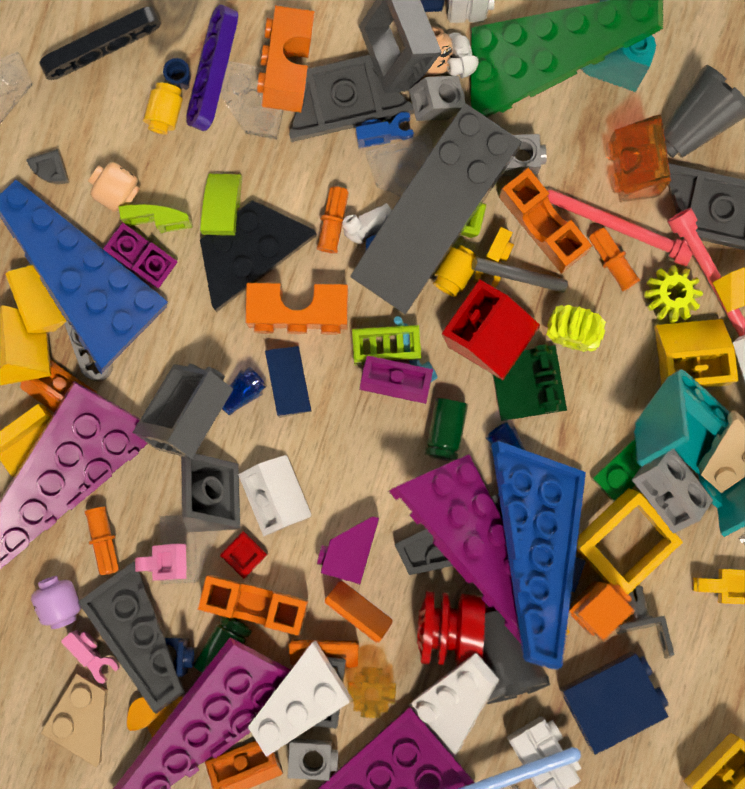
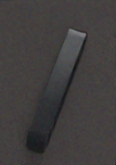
M143 7L45 55L39 61V65L46 79L56 80L155 32L160 27L161 22L153 7Z

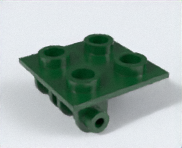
M544 344L535 346L534 349L524 350L503 380L493 375L501 421L567 411L556 345L548 346Z

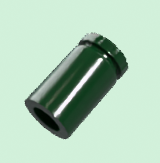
M444 398L435 399L427 440L429 447L425 449V455L430 458L450 462L458 459L459 454L457 451L460 450L468 404Z
M221 616L219 620L221 623L217 624L193 666L203 673L229 638L244 645L246 637L250 636L252 630L235 618Z

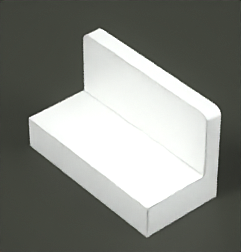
M286 455L259 463L238 474L263 537L311 517L309 507Z

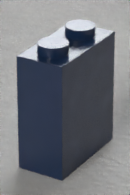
M629 652L559 688L590 751L594 755L669 717L665 710L669 703L660 687L654 689L649 679L653 672L644 656L638 658L636 653Z

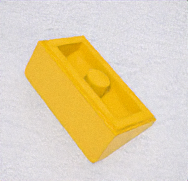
M33 265L8 271L5 274L28 333L55 332L66 323V319L44 287Z
M745 267L713 282L727 313L745 306Z

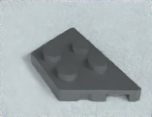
M370 55L307 69L302 112L295 113L293 125L289 133L290 140L295 142L361 126L362 122L371 119L390 120L402 112H408L411 115L414 114L413 105L410 101L407 102L400 92H384Z
M668 163L665 173L676 214L692 208L698 219L696 222L698 226L696 232L701 241L745 250V180Z

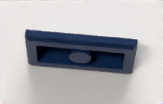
M299 346L265 350L277 416L282 418L312 412Z

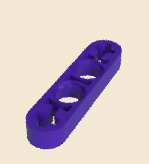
M223 4L217 6L211 16L186 115L187 125L201 131L208 130L214 120L238 24V12Z

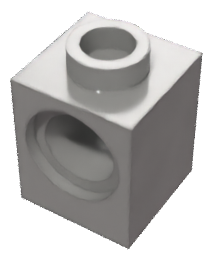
M459 76L425 77L409 89L416 121L450 119L465 104V95Z
M540 134L513 135L522 141L520 149L526 150L530 154L531 159L519 161L514 156L501 176H518L527 168L534 175H538L541 165L546 164V145H540Z
M297 738L291 740L289 744L288 778L329 781L331 771H337L338 750H332V740ZM309 751H317L323 757V764L317 768H312L306 764L304 755Z

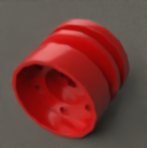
M425 591V597L419 609L417 644L421 664H430L431 649H438V665H444L448 650H454L457 666L475 653L482 659L485 628V602L481 599L483 595L461 594L458 607L454 609L450 608L448 593L442 592L441 607H434V592Z

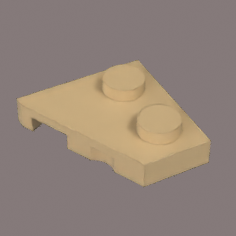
M735 410L728 415L729 424L723 434L716 435L711 444V450L704 455L698 466L701 476L721 493L745 477V419Z
M77 673L40 734L97 768L102 762L101 746L102 735L105 729L104 711L107 705L108 690L81 673Z

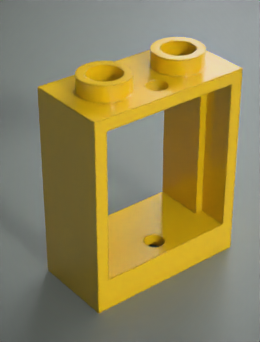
M628 488L578 535L576 551L604 582L612 583L613 585L618 584L629 594L673 553L683 541L676 533L673 534L642 492L640 493ZM637 507L664 538L622 577L595 545Z

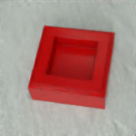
M243 531L219 556L245 579L268 554Z

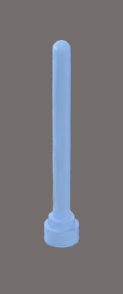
M570 748L458 789H501L577 762L581 757V752L577 748Z

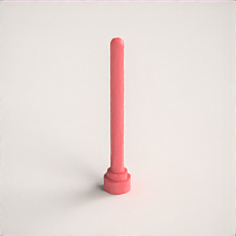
M552 189L547 190L550 193L548 198L551 204L670 253L669 257L674 259V263L687 267L693 255L685 239L680 240L677 238L674 241Z
M692 208L683 210L671 217L667 222L673 233H678L680 238L684 237L738 336L745 335V318L740 309L738 308L727 313L713 285V282L720 279L721 275L696 232L698 228L696 222L698 219Z

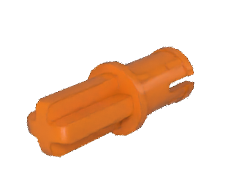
M335 186L329 190L325 214L320 217L323 224L316 248L319 251L337 254L338 252L337 248L349 191L345 188Z
M600 228L590 235V242L605 263L603 268L609 269L623 292L641 281L624 257L627 253L625 251L621 252L606 228Z
M106 506L84 511L91 536V541L88 543L93 545L99 574L108 575L117 572L119 566L113 540L116 537L111 535L106 515Z

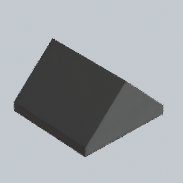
M195 453L192 459L181 456L182 520L188 532L236 530L240 528L238 463Z

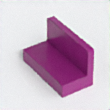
M367 356L359 390L426 404L433 369Z

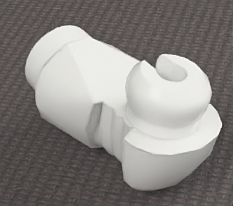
M454 32L449 35L452 39V58H449L447 61L449 65L447 66V71L451 76L460 74V78H465L475 72L479 61L477 57L472 55L469 39L458 32Z
M385 203L381 207L360 215L359 218L356 215H348L342 223L344 235L349 240L362 244L363 239L378 233L392 209Z

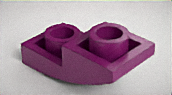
M123 222L103 248L113 258L158 289L178 263L170 255L152 242L147 241Z

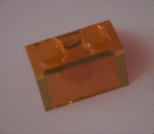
M661 115L643 119L618 128L613 132L610 141L606 143L608 160L614 163L615 173L611 174V185L613 193H618L619 202L659 197L671 182Z

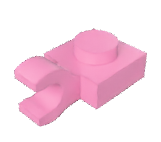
M186 544L152 546V557L135 558V572H152V581L187 579Z
M78 630L70 632L61 641L84 667L87 666L91 670L95 680L101 684L108 680L101 671L104 664L110 665L114 671L121 668L115 658L100 656L101 654L95 649L98 646L97 642L85 631L82 634Z

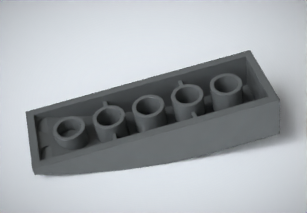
M465 103L387 217L350 277L406 315L517 154L522 141Z

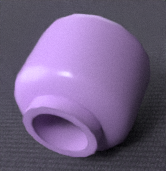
M52 576L38 582L39 589L31 595V601L39 622L42 625H50L51 629H58L76 621V615L81 610V606L78 603L79 598L73 583L70 580L59 581L58 576Z

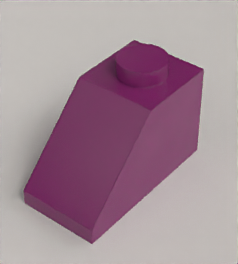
M372 516L331 539L328 546L322 545L317 560V565L322 566L321 573L361 584L379 518Z

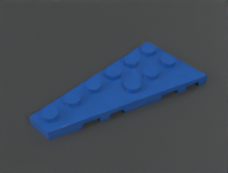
M15 180L0 193L1 220L12 237L16 238L28 262L38 272L44 287L66 321L70 322L79 336L80 343L85 350H88L95 361L96 368L102 374L167 308L168 301L19 181Z
M496 441L492 444V452L524 661L556 670L562 668L586 472L501 441Z

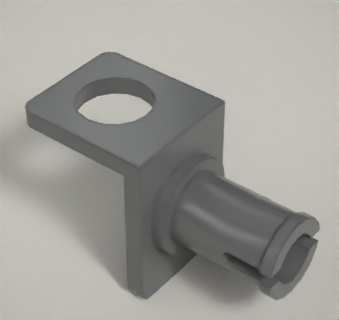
M638 586L628 594L632 599L628 604L635 611L629 616L627 624L619 625L616 628V632L620 634L656 626L664 658H671L674 656V650L665 616L655 618L649 616L643 586Z

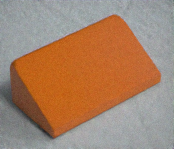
M50 360L51 376L22 381L20 384V388L53 412L56 411L74 381L96 393L95 390L52 360Z
M343 581L338 582L324 600L329 607L376 643L382 640L392 625L393 621L390 617Z
M292 640L289 643L290 663L292 666H295L314 641H317L327 657L346 659L345 667L355 668L358 666L359 643L357 641Z
M256 740L223 753L217 758L205 761L212 789H249L283 774L276 753L273 752L266 757Z

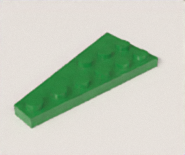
M609 0L472 27L471 50L472 55L478 58L479 63L475 72L471 74V107L485 117H489L499 111L503 113L513 108L512 104L528 96L534 97L576 75L577 70L589 64L595 65L605 60L604 56L621 47L626 49L663 30V0Z

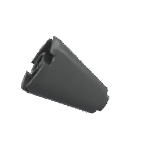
M705 65L700 69L659 134L662 139L659 146L672 158L676 154L681 158L685 157L745 118V97L736 87L732 89L725 82L726 78L709 65Z
M494 606L486 607L482 660L499 679L487 704L517 698V695L526 692L530 694L550 686L549 677L543 666L524 661L522 645L505 626L504 617Z

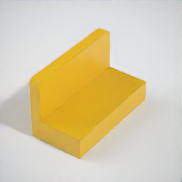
M37 404L0 431V461L12 477H15L52 417L45 406Z

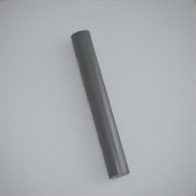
M475 257L472 262V270L563 293L568 286V281L565 279Z

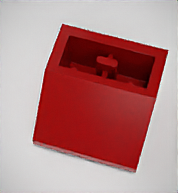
M479 279L441 334L448 348L503 380L540 328V324L508 295Z

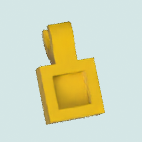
M500 227L485 259L498 263L500 260L506 262L515 245L509 242L513 232ZM476 271L474 282H478L481 276L486 273ZM491 275L493 277L491 286L496 288L500 282V277Z
M719 569L718 579L693 578V591L718 593V603L745 604V570Z

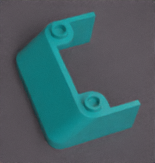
M678 370L667 377L635 422L634 436L636 438L637 463L644 466L674 449L681 459L698 473L699 482L713 499L712 504L717 508L720 534L725 537L745 527V477L721 493L701 476L698 466L704 455L711 450V444L716 435H722L729 424L727 417L730 412L686 371Z

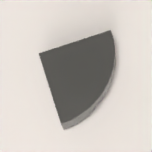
M58 149L26 159L31 170L42 180L52 184L69 183Z

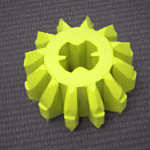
M672 265L668 273L660 268L656 272L657 278L651 277L647 281L648 286L652 289L647 290L644 293V297L654 299L647 306L649 311L654 310L656 307L660 309L657 319L662 320L668 313L670 322L675 323L678 321L679 315L684 320H687L691 317L690 310L696 311L699 309L700 304L695 299L700 298L703 295V291L693 289L699 283V278L696 277L689 281L687 279L690 274L689 269L685 268L678 275L676 265ZM672 288L678 291L676 296H680L674 301L668 297L671 292H667Z
M571 305L556 306L551 317H549L547 336L554 343L560 344L562 347L582 352L595 351L604 338L606 321L598 313H593L590 309H583L580 306L573 307Z

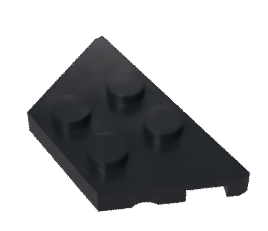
M252 200L237 211L235 235H205L201 238L200 245L211 304L214 310L218 312L247 290V283H256L317 236L315 230Z

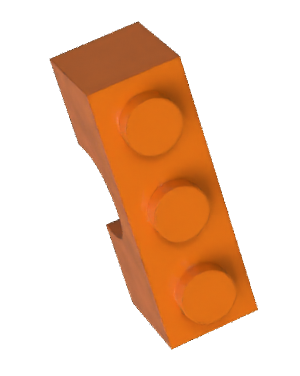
M275 5L274 18H267L264 38L270 39V46L263 45L261 65L267 66L266 73L259 72L257 93H263L262 107L302 112L308 66L292 63L287 58L294 56L309 57L315 11Z
M527 168L502 188L499 198L562 274L585 256L591 249L592 244L572 220L567 222L556 212L548 198L550 193L533 172Z
M247 283L246 324L248 328H254V333L259 334L274 333V328L287 329L289 334H307V329H321V334L325 335L341 334V329L348 330V285L314 284V297L311 304L302 310H291L283 304V289L280 283Z
M208 575L205 579L197 610L228 618L255 622L264 625L266 628L299 636L309 600Z
M594 581L570 604L569 614L589 635H595L598 639L604 641L635 610L628 604L632 600L631 597L618 584L613 585L612 583Z

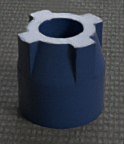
M173 58L167 61L163 67V75L167 83L187 90L190 87L189 82L191 80V71L188 64L180 58ZM177 73H183L185 75L180 80H173L174 76Z

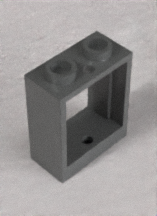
M376 0L359 25L385 93L409 91L410 88L421 81L442 53L420 0ZM393 21L405 46L402 53H400L390 28Z
M174 364L132 433L156 450L192 459L233 391V388L223 381L225 376L212 367H207L205 370L194 364H189L188 366Z

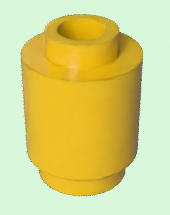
M158 82L155 89L151 90L143 121L148 124L150 131L166 135L168 131L175 130L183 98L180 97L182 92L180 88L168 83Z
M459 245L457 249L452 247L435 272L434 276L436 279L433 285L452 297H456L459 291L463 292L475 270H472V262L476 254L462 245Z

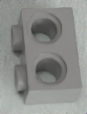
M674 449L642 466L632 479L673 534L700 521L713 501Z

